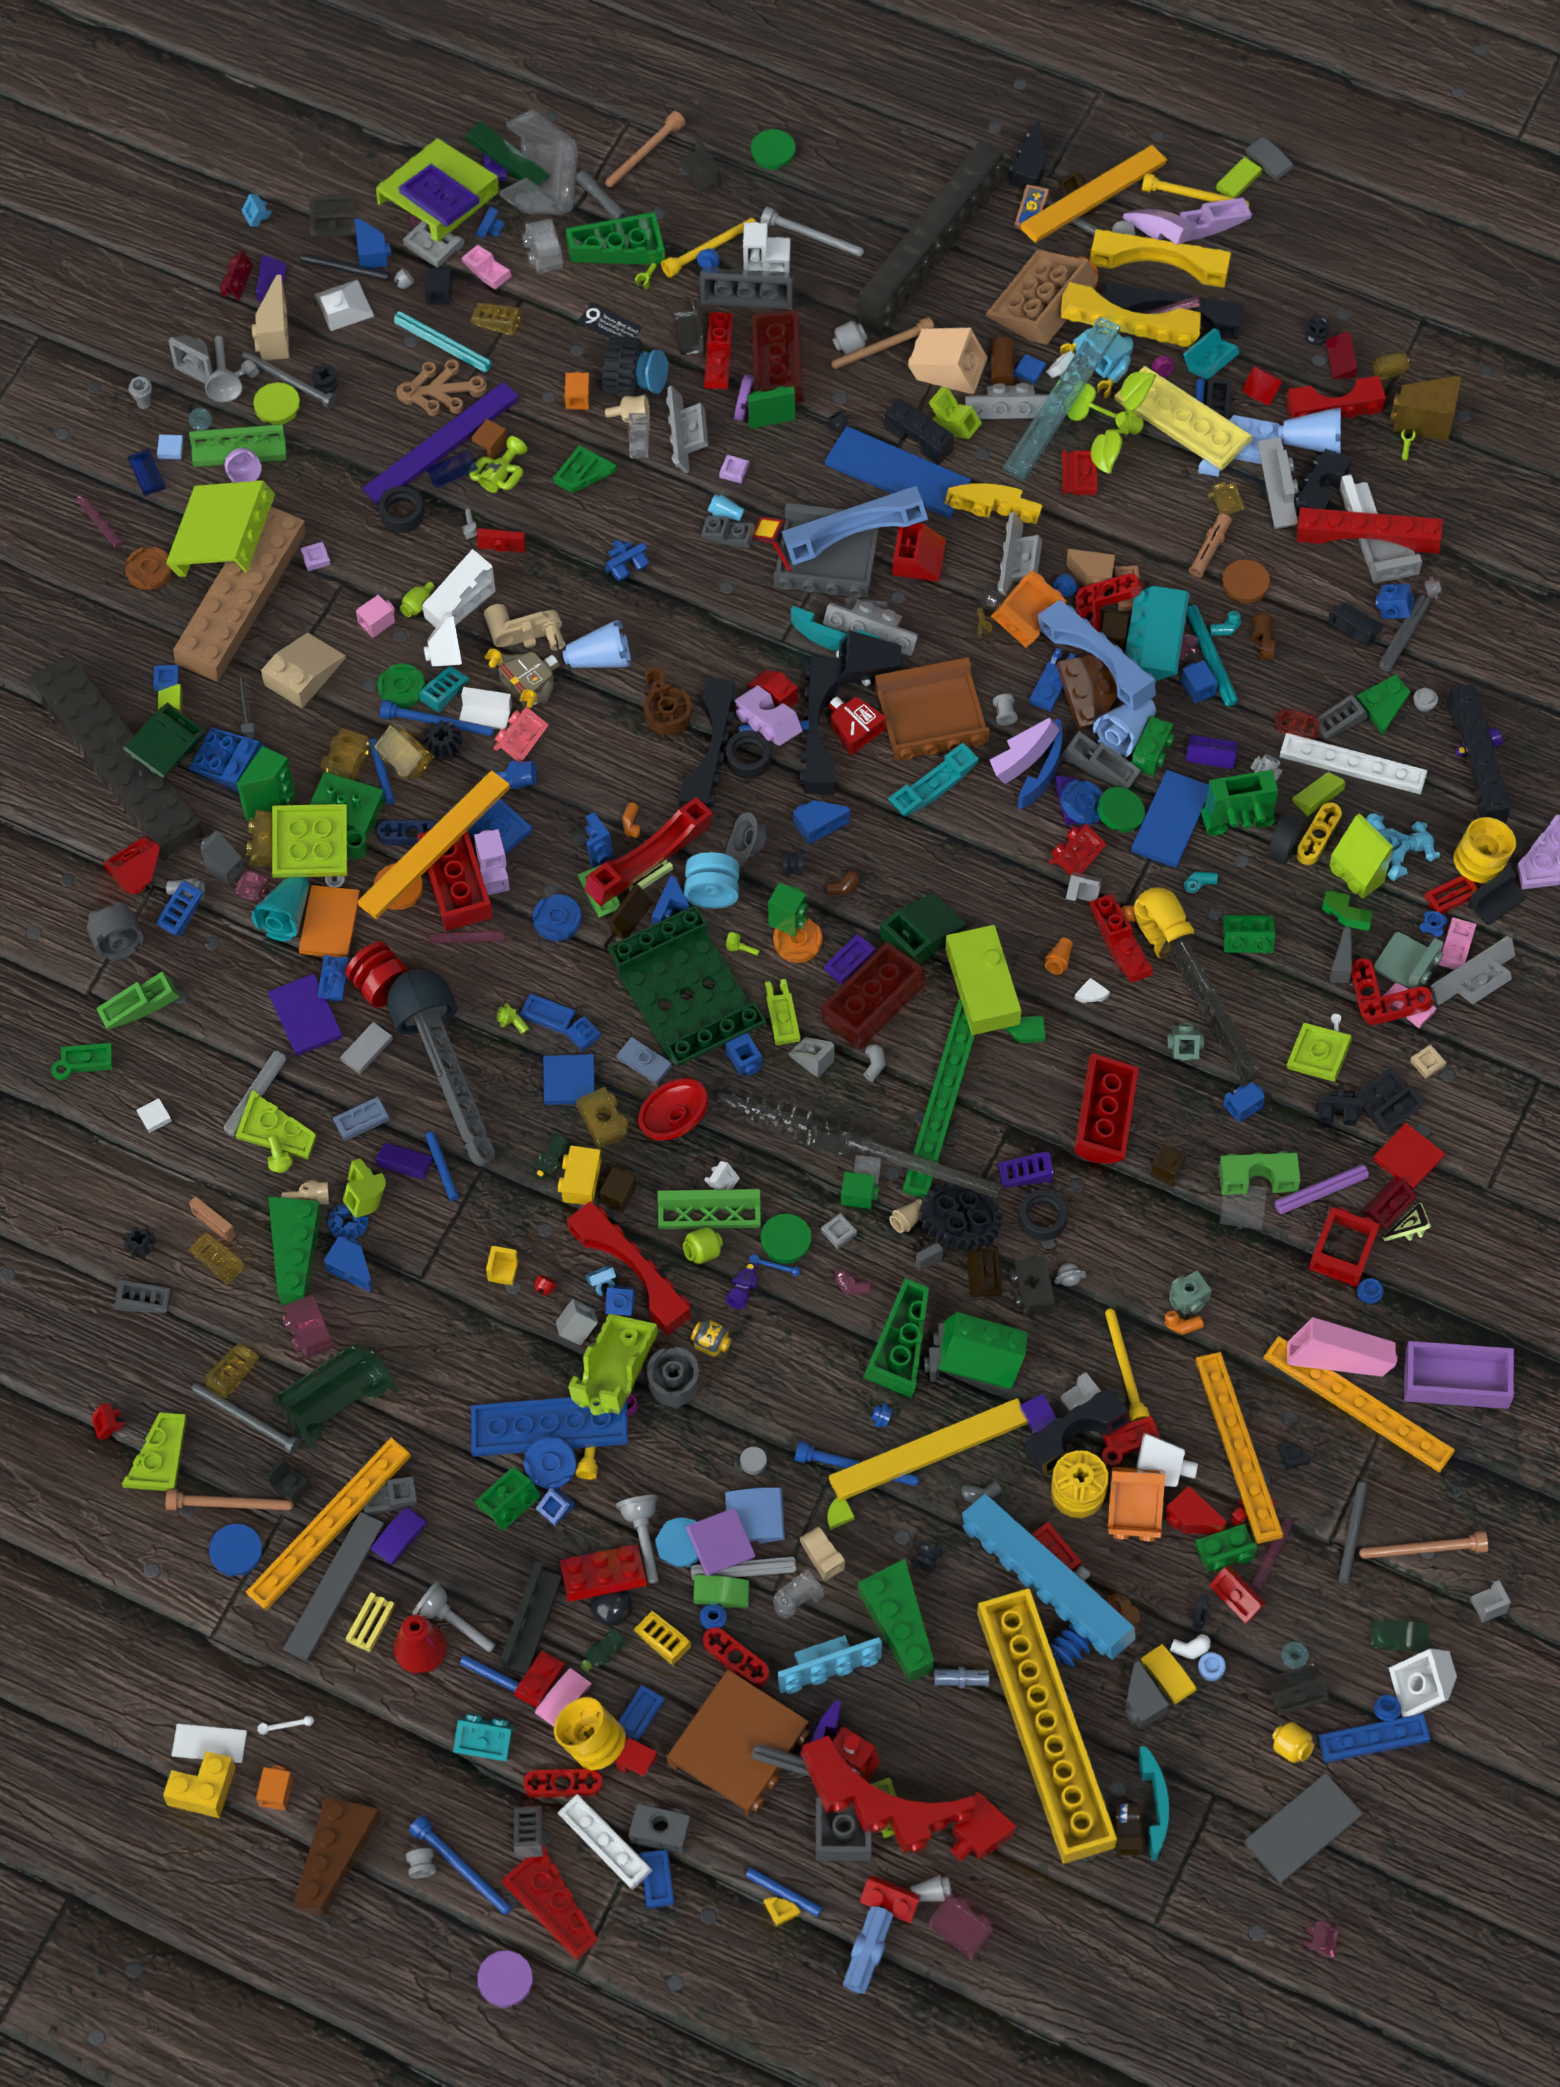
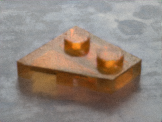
M1118 1592L1107 1595L1110 1606L1134 1626L1136 1633L1138 1622H1140L1137 1607H1132L1130 1599Z

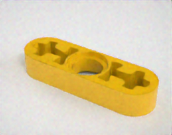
M1326 803L1318 811L1298 846L1297 859L1300 863L1312 865L1320 857L1341 819L1342 811L1337 804ZM1334 813V816H1331L1328 824H1326V814ZM1320 829L1325 832L1326 836L1324 838H1316L1312 832ZM1310 844L1314 845L1312 853L1308 856L1305 855L1304 852L1308 851Z

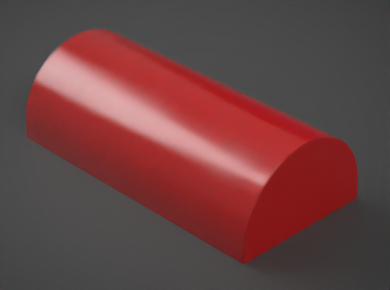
M1094 1053L1090 1055L1074 1147L1076 1154L1083 1159L1096 1163L1111 1164L1120 1162L1125 1158L1139 1067Z

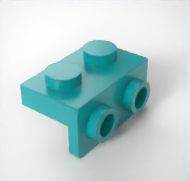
M1214 328L1184 353V358L1190 373L1208 380L1239 354L1238 346L1221 340L1219 330Z

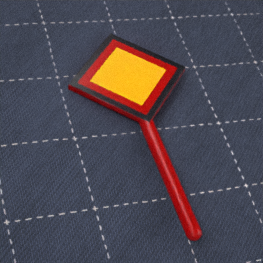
M759 515L754 525L756 530L752 540L772 543L787 571L791 572L792 568L777 543L786 519Z

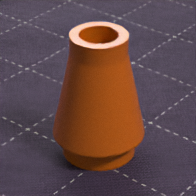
M1060 938L1055 947L1045 957V968L1050 973L1059 975L1068 969L1073 942L1070 939Z

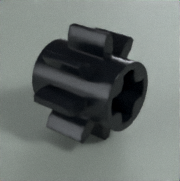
M135 1226V1230L131 1233H126L128 1242H125L124 1246L126 1250H131L132 1258H135L137 1255L146 1259V1255L150 1252H155L152 1244L157 1242L155 1235H150L148 1227L143 1230Z

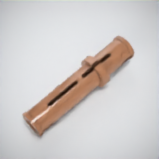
M1219 514L1212 529L1207 531V538L1192 566L1189 568V573L1194 577L1201 578L1218 545L1223 543L1225 539L1224 534L1232 523V519L1228 515Z

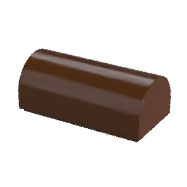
M1007 337L995 338L990 346L991 385H1014V342Z

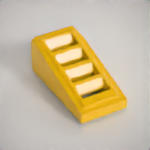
M653 1611L634 1629L636 1634L672 1666L691 1648V1642L683 1634ZM654 1621L656 1625L646 1633L644 1629ZM662 1628L664 1631L654 1639L652 1636ZM668 1634L671 1636L663 1645L660 1644ZM676 1641L678 1644L669 1651L667 1648Z

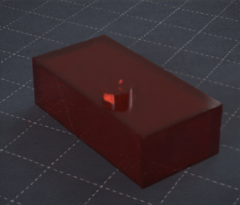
M798 310L752 315L754 392H766L775 390L778 387L792 386L795 391V403L804 402L802 328Z
M886 942L820 1007L823 1024L861 1050L926 985L924 968Z

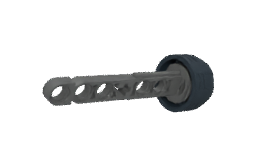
M427 969L407 971L400 975L390 988L388 994L390 1015L398 1033L405 1035L420 1033L461 1137L467 1143L465 1147L469 1157L474 1164L483 1167L493 1160L495 1151L490 1138H486L485 1126L443 1025L444 1022L456 1014L458 1010L457 1003L448 983L438 974ZM433 1037L440 1042L441 1047L434 1043ZM442 1060H445L449 1064L450 1069L446 1068L443 1065ZM460 1104L466 1107L468 1114L462 1111ZM469 1126L475 1129L477 1136L470 1132ZM478 1149H481L485 1153L486 1158H483L479 1154Z

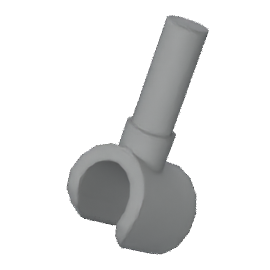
M246 360L242 364L241 369L234 374L238 377L247 374L250 378L257 376L259 370L252 361Z
M466 509L467 524L462 526V530L466 539L477 536L476 523L472 519L471 509Z

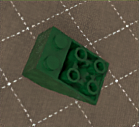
M167 702L154 713L123 750L129 753L133 759L147 766L152 773L163 778L196 750L206 730Z
M932 893L898 909L880 924V939L909 967L915 970L946 944V935L959 933L968 924L941 898Z

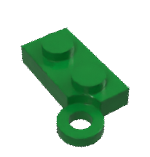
M103 1043L61 1047V1060L55 1062L51 1068L53 1077L57 1080H66L72 1072L113 1070L112 1044ZM65 1067L66 1071L59 1074L57 1072L58 1068Z

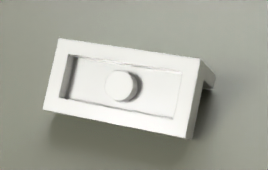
M1351 475L1342 476L1339 490L1346 511L1377 514L1368 483L1354 484Z
M463 687L461 695L463 706L459 720L491 726L496 730L507 729L512 709L511 694Z

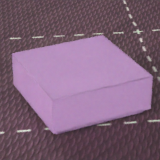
M727 455L719 477L742 484L749 467V460Z
M323 542L300 548L307 571L330 565Z

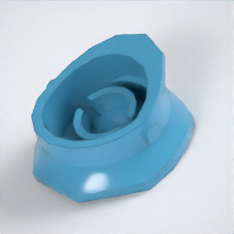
M655 349L649 353L643 351L638 359L636 368L638 385L642 389L659 394L667 380V358L661 350Z
M675 1518L665 1523L655 1539L661 1560L676 1567L686 1566L687 1568L699 1561L686 1530L688 1525L696 1523L695 1520Z

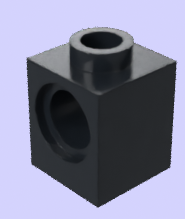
M428 268L425 289L427 304L450 305L453 284L451 269Z

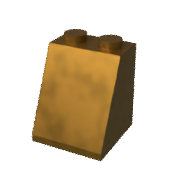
M1461 376L1402 385L1400 395L1395 394L1390 421L1394 422L1393 431L1402 433L1406 429L1405 434L1413 435L1414 430L1416 436L1448 441Z

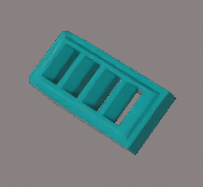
M449 666L419 692L420 701L440 713L465 686L469 678ZM450 675H453L454 677H456V678L459 679V680H458L457 682H455L454 680H452V679L449 678V677H450ZM447 681L452 686L449 687L446 684H444V682ZM439 687L443 688L446 691L442 692L441 690H439Z

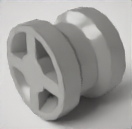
M421 1848L406 1854V1860L410 1863L411 1867L408 1870L410 1878H424L436 1873L435 1865L431 1861L433 1858L432 1849Z

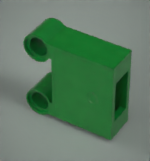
M1267 770L1210 780L1206 805L1201 810L1207 835H1221L1228 830L1227 823H1230L1231 827H1237L1240 824L1239 821L1242 822L1243 828H1250L1252 826L1251 819H1253L1256 828H1265L1274 824L1276 821L1274 809L1278 789L1273 771Z
M328 772L323 773L310 805H347V856L351 859H361L367 853V842L385 803L384 790ZM352 843H360L357 846L351 845Z

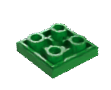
M792 386L778 387L775 390L766 392L756 391L748 395V424L750 429L795 420V391Z

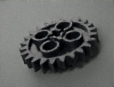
M954 1181L953 1186H950L948 1182H944L943 1188L937 1184L934 1190L929 1189L927 1196L924 1195L919 1213H921L919 1221L924 1222L922 1229H929L928 1237L936 1236L935 1243L943 1241L945 1242L944 1248L953 1245L955 1252H957L959 1247H962L963 1251L967 1253L969 1247L977 1252L979 1246L986 1249L988 1243L993 1244L994 1239L998 1237L1003 1222L1000 1220L1002 1213L998 1212L999 1204H992L994 1197H985L986 1190L979 1193L977 1192V1185L970 1189L967 1182L962 1187L959 1186L957 1181Z

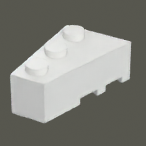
M472 549L437 590L423 604L424 618L436 628L447 612H451L454 623L457 625L496 592L492 565Z

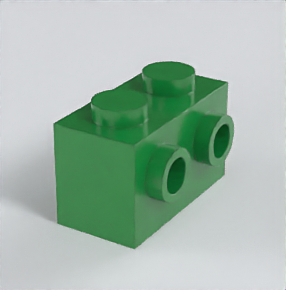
M1150 716L1132 757V764L1139 768L1141 773L1154 777L1158 767L1163 766L1166 758L1165 751L1167 747L1171 748L1175 739V734H1172V723Z
M779 882L768 901L769 926L796 937L800 929L803 930L808 922V916H806L808 910L806 893L797 887H789Z

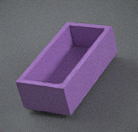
M1408 1342L1405 1351L1404 1401L1509 1409L1514 1391L1513 1348Z

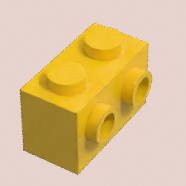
M570 1146L569 1155L565 1154L563 1158L562 1169L566 1170L565 1176L560 1177L558 1183V1192L562 1193L563 1202L586 1205L590 1201L594 1203L602 1161L601 1150Z

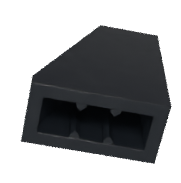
M849 630L839 641L837 682L842 684L875 679V675L895 672L901 668L903 663V656L901 655L902 645Z

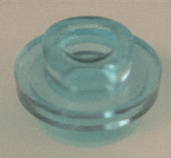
M196 408L189 415V425L195 430H205L212 423L211 414L204 408Z
M1298 1642L1288 1643L1284 1646L1281 1653L1283 1663L1292 1669L1303 1667L1309 1657L1307 1648ZM1297 1653L1300 1658L1293 1660L1290 1654Z

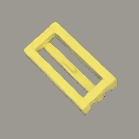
M371 1592L351 1627L346 1641L371 1652L395 1608V1603L388 1602L383 1597L379 1598ZM373 1603H376L361 1633L356 1639L355 1636L358 1633L362 1623L364 1622L368 1612L370 1611ZM382 1606L385 1607L368 1642L364 1643L363 1641Z

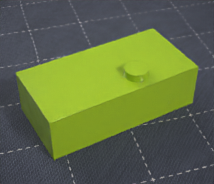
M995 925L946 935L945 950L971 1035L1020 1025L1021 1008Z

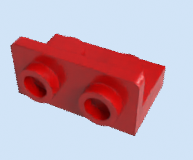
M1087 824L1078 828L1074 826L1066 834L1068 839L1063 844L1059 843L1052 850L1051 854L1053 856L1048 862L1051 865L1057 863L1071 877L1073 872L1083 873L1106 846V843Z

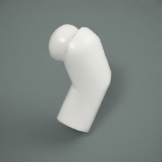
M1204 1634L1197 1636L1196 1639L1189 1643L1174 1639L1170 1651L1189 1659H1195L1209 1650L1210 1639Z

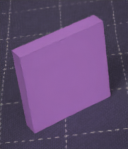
M735 1508L686 1527L706 1577L756 1557Z

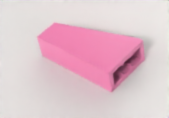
M1314 1317L1287 1342V1364L1293 1366L1383 1377L1390 1369L1395 1367L1398 1359L1395 1342Z

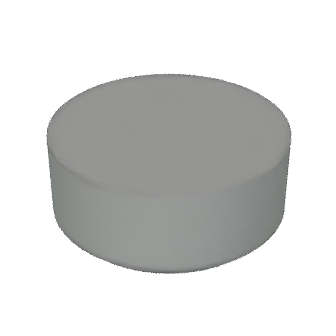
M1120 221L1113 225L1112 232L1135 236V227L1129 221Z
M758 1447L745 1449L740 1457L742 1469L751 1475L761 1473L767 1464L765 1452Z

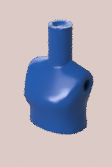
M533 760L526 762L510 761L506 771L495 772L510 784L511 789L536 785L537 769Z

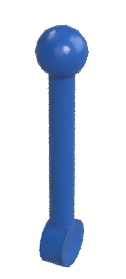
M756 1254L749 1257V1262L755 1265L761 1264L791 1272L793 1276H799L801 1273V1269L798 1266L792 1268L762 1260Z

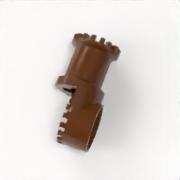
M1258 613L1252 619L1253 624H1255L1252 641L1261 644L1260 660H1273L1275 639H1273V634L1271 633V625L1274 623V617L1268 615V613L1266 615Z

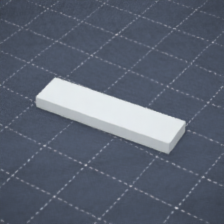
M578 1794L558 1812V1815L632 1890L652 1872V1869Z

